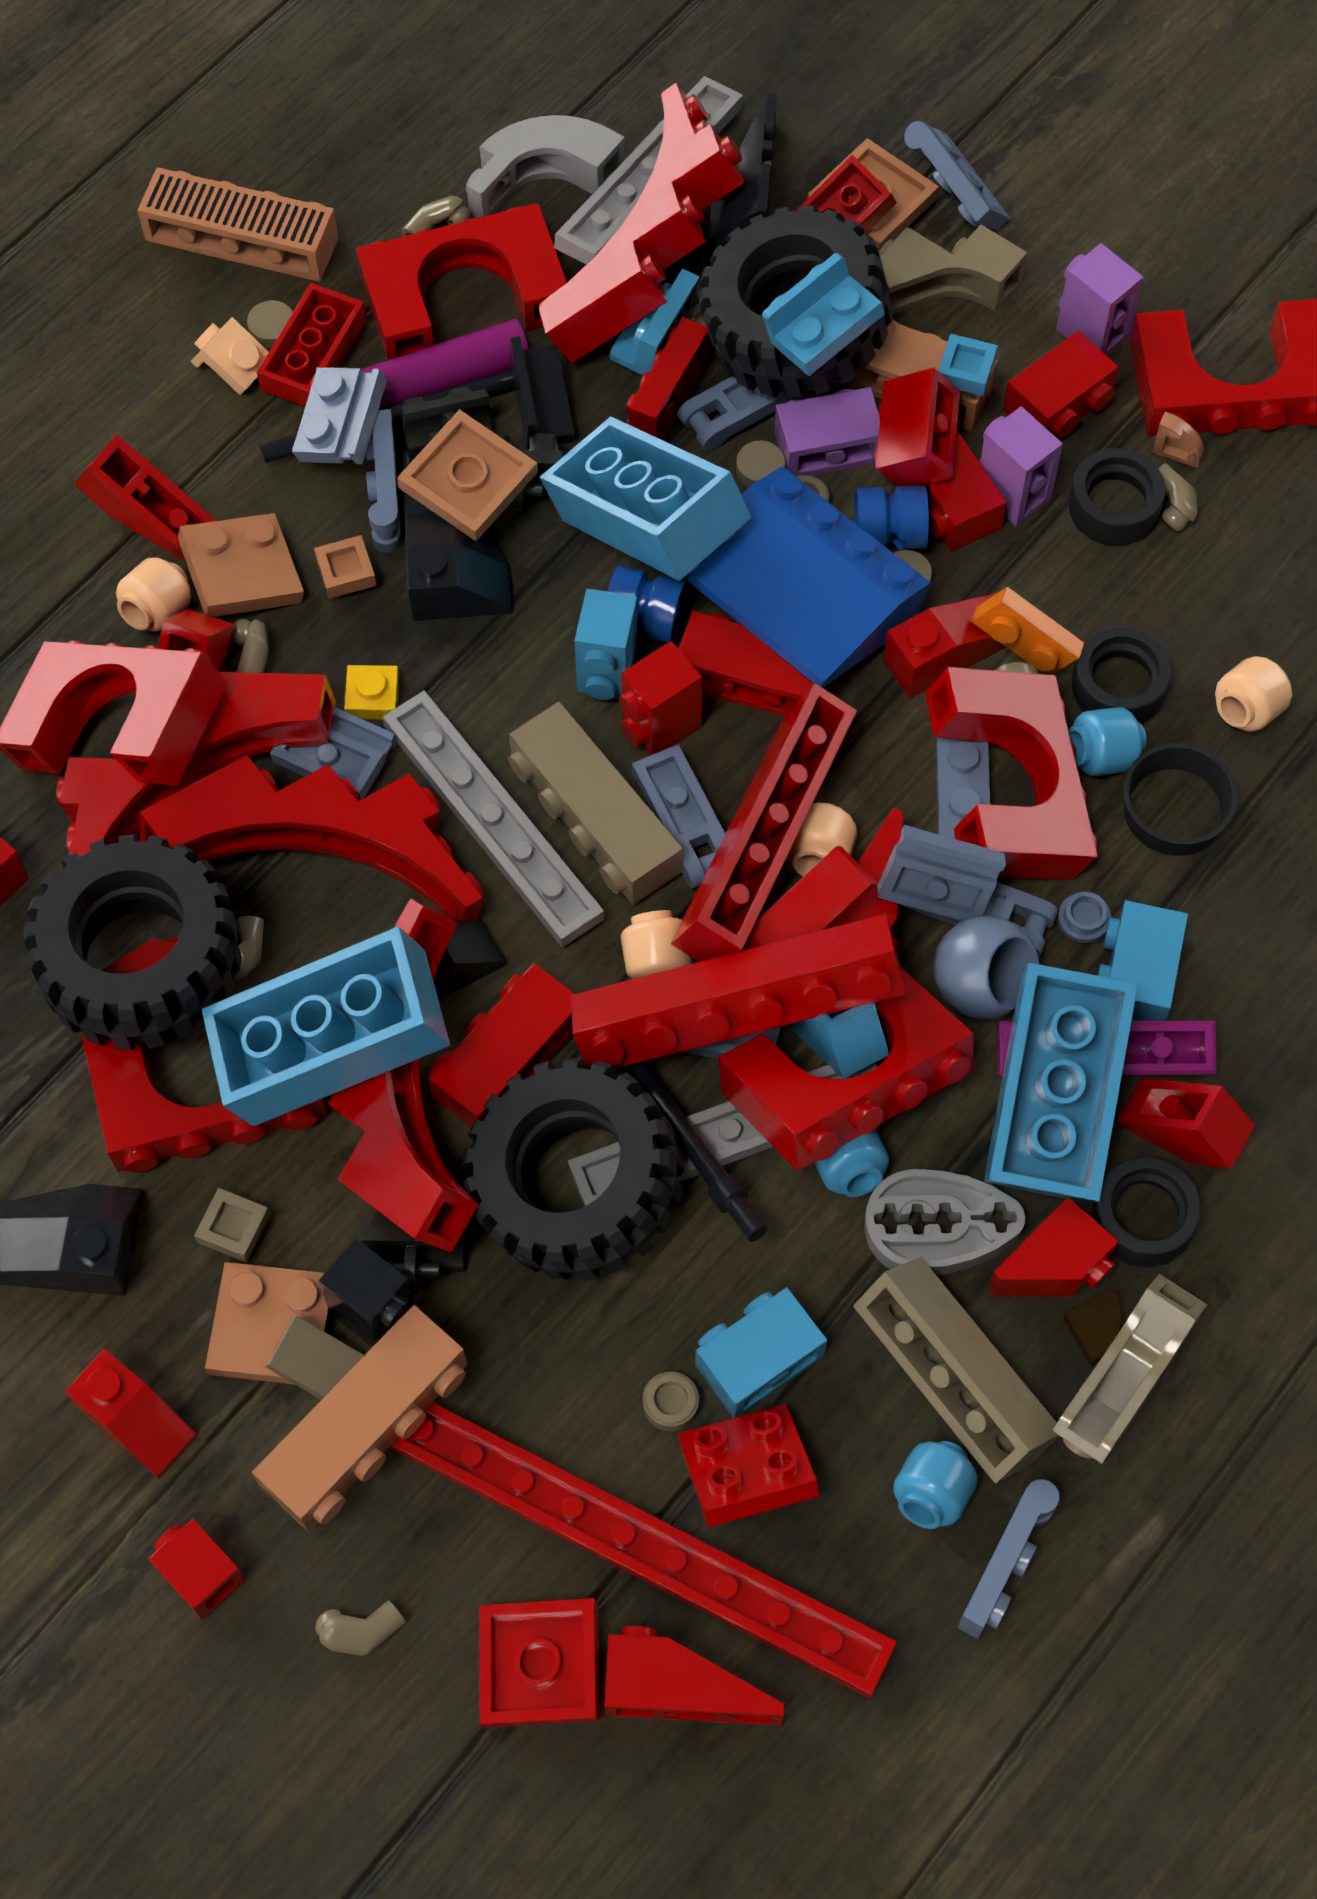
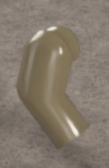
M454 195L444 197L422 206L402 228L401 234L402 236H407L421 230H432L444 219L449 225L460 223L469 219L470 210L461 203L463 199Z
M1165 463L1158 469L1164 477L1166 497L1169 499L1171 506L1163 511L1162 519L1174 530L1182 531L1190 520L1194 522L1198 516L1197 493L1182 476Z
M239 619L235 622L232 631V640L237 645L244 646L237 672L263 673L269 652L266 626L257 619H254L252 622L247 619Z
M242 916L238 918L237 924L242 941L239 949L242 960L240 971L235 975L231 974L233 980L245 978L260 963L264 920L256 916Z
M387 1600L366 1619L341 1615V1612L335 1609L327 1610L318 1617L315 1630L321 1644L330 1651L363 1656L371 1653L406 1624V1621L396 1607Z

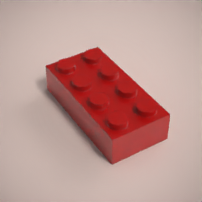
M852 154L801 206L817 207L819 213H824L828 209L843 214L845 221L847 219L854 220L864 228L865 234H867L897 202L892 194Z
M310 283L257 371L260 390L305 407L317 368H339L367 321L364 302Z
M682 317L678 326L671 328L664 349L660 348L657 351L650 372L646 371L643 374L640 389L637 394H632L627 402L626 411H629L628 425L663 441L665 440L678 418L677 412L679 408L688 401L709 365L710 337L706 326Z

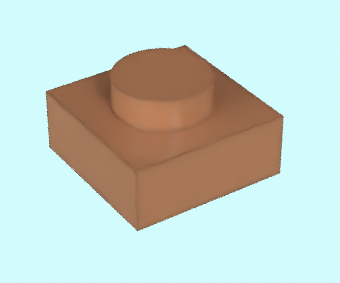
M362 535L314 548L316 561L329 599L377 586Z

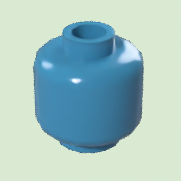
M1123 707L1082 712L1068 730L1070 740L1075 747L1076 766L1088 776H1104L1128 772L1132 763L1141 755L1146 746L1144 727L1130 711Z
M875 1129L869 1134L861 1135L835 1150L826 1159L814 1163L828 1190L837 1194H845L848 1197H858L870 1193L882 1182L883 1175L888 1168L889 1157Z
M930 1441L918 1444L909 1453L894 1480L893 1492L899 1503V1509L906 1519L922 1528L935 1529L938 1526L953 1525L962 1516L977 1488L978 1475L973 1464L968 1460L967 1453L960 1446L949 1441H941L939 1443Z

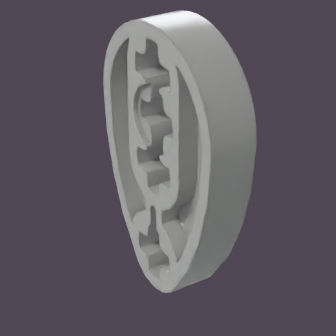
M908 1169L890 1175L874 1189L866 1208L864 1232L870 1250L887 1268L892 1269L922 1257L935 1275H944L969 1269L991 1260L1015 1244L1024 1228L1025 1213L1023 1207L1016 1199L985 1182L942 1170ZM944 1211L948 1212L949 1220L959 1222L952 1225L951 1233H941L939 1224L925 1225L923 1234L920 1235L913 1234L912 1226L907 1224L897 1225L895 1234H887L884 1225L875 1224V1222L882 1221L883 1213L885 1212L893 1213L894 1219L897 1222L909 1221L911 1212H920L922 1221L933 1222L936 1221L938 1212ZM993 1211H1002L1004 1220L1013 1221L1008 1223L1004 1233L996 1232L995 1224L985 1222L991 1220Z

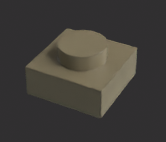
M218 1188L194 1237L197 1243L247 1263L271 1214L266 1206Z

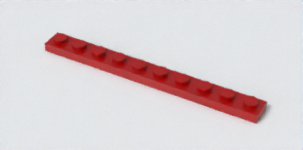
M433 1402L424 1410L426 1418L416 1432L406 1440L398 1437L389 1447V1449L869 1699L897 1644V1641Z

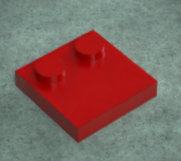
M594 1598L479 1605L481 1726L484 1728L600 1721L598 1602Z

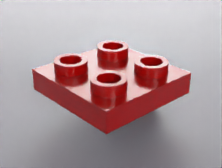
M786 1404L677 1434L680 1450L708 1528L819 1497L816 1477Z

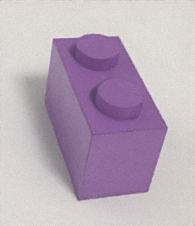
M1100 243L1087 255L1080 254L1075 257L1068 265L1064 273L1066 281L1063 295L1058 304L1060 312L1056 330L1066 338L1079 330L1107 356L1130 337L1144 277Z
M871 387L857 390L843 389L830 395L809 399L795 398L787 403L777 404L774 433L778 447L785 457V469L795 476H813L876 464L874 453L878 445L880 418Z
M1022 406L1006 418L1004 416L996 418L986 428L983 434L984 442L981 459L979 460V463L1006 500L1004 516L1014 526L1019 525L1051 500L1063 446L1062 442Z

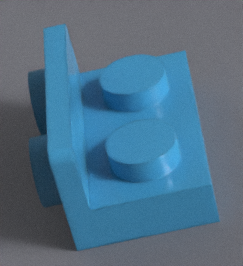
M834 253L825 262L815 266L804 279L785 294L778 296L762 313L771 344L808 376L813 374L885 315L882 302L849 275L845 258L839 253Z
M682 268L673 285L666 282L663 285V290L667 302L624 329L610 351V359L642 376L646 371L650 372L657 351L660 348L664 349L667 344V337L673 326L677 327L682 317H686L693 307L699 276Z

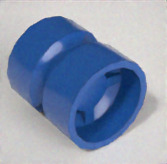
M883 486L855 487L854 523L872 535L885 547L889 543H894L899 551L926 550L929 532L926 486H897L893 494H888Z
M618 565L612 575L608 592L637 596L638 628L643 629L645 637L664 643L670 641L674 643L685 610L688 582L685 580L678 581L664 575H658L653 581H650L646 571Z

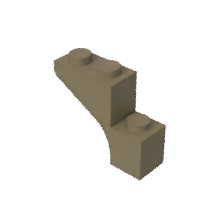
M980 225L968 239L962 237L956 243L951 253L909 227H906L894 241L891 239L886 241L879 251L891 296L892 315L944 297L969 299L996 312L1022 283L1027 252L983 225Z
M1158 1274L1146 1289L1124 1326L1052 1431L1061 1436L1065 1445L1077 1455L1084 1458H1094L1102 1464L1135 1418L1207 1304L1161 1274Z

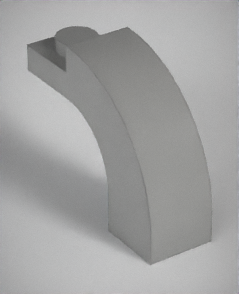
M562 115L529 118L501 129L479 146L481 168L476 169L472 173L466 185L470 216L472 218H480L494 214L519 187L540 179L565 180L593 194L625 160V137L599 123L579 117Z

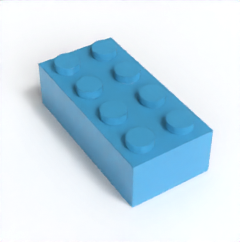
M611 416L539 477L563 522L678 581L694 571L699 566V563L723 542L729 540L741 526L752 518L730 471Z
M399 926L202 1009L222 1104L251 1126L261 1124L450 1046L426 952Z
M1028 963L1022 969L983 1182L1067 1199L1069 1197L1071 1200L1089 1204L1100 1201L1138 983L1034 963Z

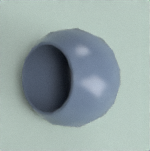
M991 914L975 916L961 920L942 937L934 955L933 976L943 999L955 1011L981 1021L995 1020L1014 1013L1022 969L1028 963L1039 964V957L1029 935L1018 924Z

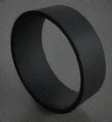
M1169 743L1151 748L1132 763L1125 777L1124 815L1128 827L1141 843L1159 853L1184 856L1206 849L1217 840L1236 812L1238 791L1230 770L1218 757L1198 746L1184 743ZM1178 769L1193 773L1205 780L1215 791L1221 806L1219 827L1208 835L1187 840L1169 838L1158 834L1147 827L1134 812L1130 802L1132 791L1144 777L1160 770Z

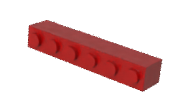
M816 683L787 709L671 945L698 962L742 950L857 710Z
M887 915L871 917L571 995L573 1035L581 1057L589 1069H591L592 1064L596 1061L610 1064L615 1069L905 995L906 991L899 958Z

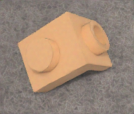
M231 317L221 329L212 323L195 341L194 344L200 351L190 362L197 368L205 362L241 395L258 377L257 371L269 351Z

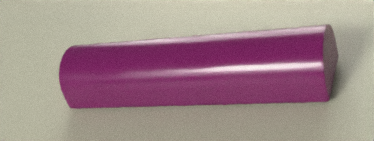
M515 318L361 370L365 373H372L373 369H380L387 378L379 406L380 409L403 402L406 399L420 397L511 369L509 361L510 337L520 336L522 349L527 350L529 347L523 329Z
M999 1021L997 1023L995 1058L998 1076H1003L1012 1021ZM1131 1021L1122 1076H1214L1217 1074L1215 1021Z

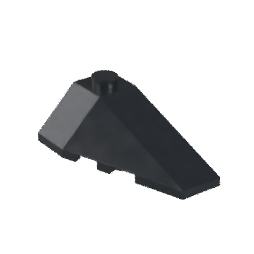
M767 94L739 148L743 161L738 163L744 183L712 204L710 221H701V229L706 242L700 245V249L708 250V266H711L709 259L719 245L724 247L727 244L726 237L737 227L743 230L749 226L750 219L762 214L763 218L769 216L777 94Z
M403 450V471L418 454L409 456L407 451ZM404 492L407 581L413 621L512 614L508 564L490 527L477 541H474Z
M85 1184L1 1202L0 1285L125 1296L144 1196L143 1189Z

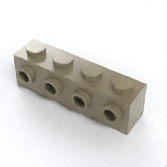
M560 702L555 703L509 733L511 755L508 757V761L512 770L522 782L526 783L529 780L540 792L538 793L540 803L551 818L557 819L560 817L570 829L568 831L570 839L577 850L585 857L591 854L601 866L599 868L601 877L613 893L618 894L622 892L630 903L634 905L683 872V848Z
M922 1257L885 1271L853 1305L995 1484L1030 1466L1060 1437L1052 1431L1057 1422Z

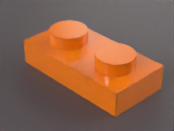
M1009 587L1004 588L978 605L971 621L988 633L994 640L1003 644L1029 664L1034 665L1044 675H1052L1079 659L1084 645L1083 641Z

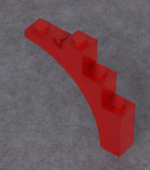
M677 83L661 93L665 115L662 143L654 169L639 200L621 227L600 252L568 283L538 304L545 334L571 363H574L667 302L661 284L666 279L663 270L706 242L700 226V222L705 219L702 210L744 183L738 163L743 161V157L729 135L722 139L711 124L707 125L705 120L709 117L700 100L695 94L687 97Z
M219 672L228 683L178 786L137 782L116 759L69 757L65 777L59 778L56 789L58 805L63 808L72 822L67 831L69 855L76 852L78 856H81L91 851L89 844L102 839L105 840L106 845L118 843V836L136 834L137 836L140 832V811L245 755L250 757L271 752L273 747L287 744V747L329 744L330 728H332L333 708L335 707L336 699L326 676L317 674Z
M245 755L139 812L140 840L142 842H147L148 836L151 835L167 838L172 850L176 844H183L195 851L198 861H208L246 851L278 849L328 853L367 864L404 882L433 903L452 921L479 920L483 902L481 886L471 873L466 872L464 874L453 860L452 851L446 840L441 835L436 834L440 813L439 804L433 793L426 787L421 788L410 773L359 801L358 794L350 781L346 778L340 779L329 764L278 791L275 781L269 772L263 768L259 770L248 755Z
M410 898L394 928L399 926L425 950L434 981L439 962L458 924ZM420 1058L334 1093L328 1105L365 1131L337 1180L414 1239L452 1252L479 1203L454 1180L437 1153L424 1115L419 1083Z

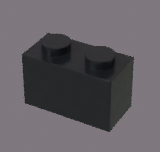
M356 1238L318 1280L331 1316L371 1347L415 1305L408 1278Z

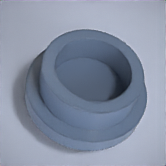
M1079 892L1067 897L1061 904L1058 912V924L1061 931L1069 939L1079 943H1092L1105 935L1111 912L1108 905L1099 895L1092 892Z

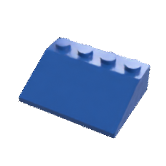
M783 466L752 484L742 494V498L752 518L741 526L729 540L723 542L699 563V566L694 571L684 577L685 580L800 673L822 688L885 645L887 630L916 616L931 583Z

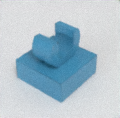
M950 333L938 371L959 390L970 392L972 396L976 397L978 395L984 396L996 359L998 345Z

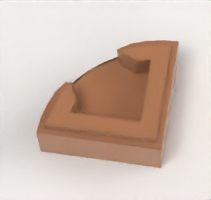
M1164 412L1152 453L1198 468L1204 454V446L1200 436L1184 420L1171 413Z

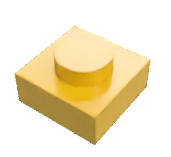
M347 665L345 712L361 719L383 720L382 717L397 708L399 690L398 666Z

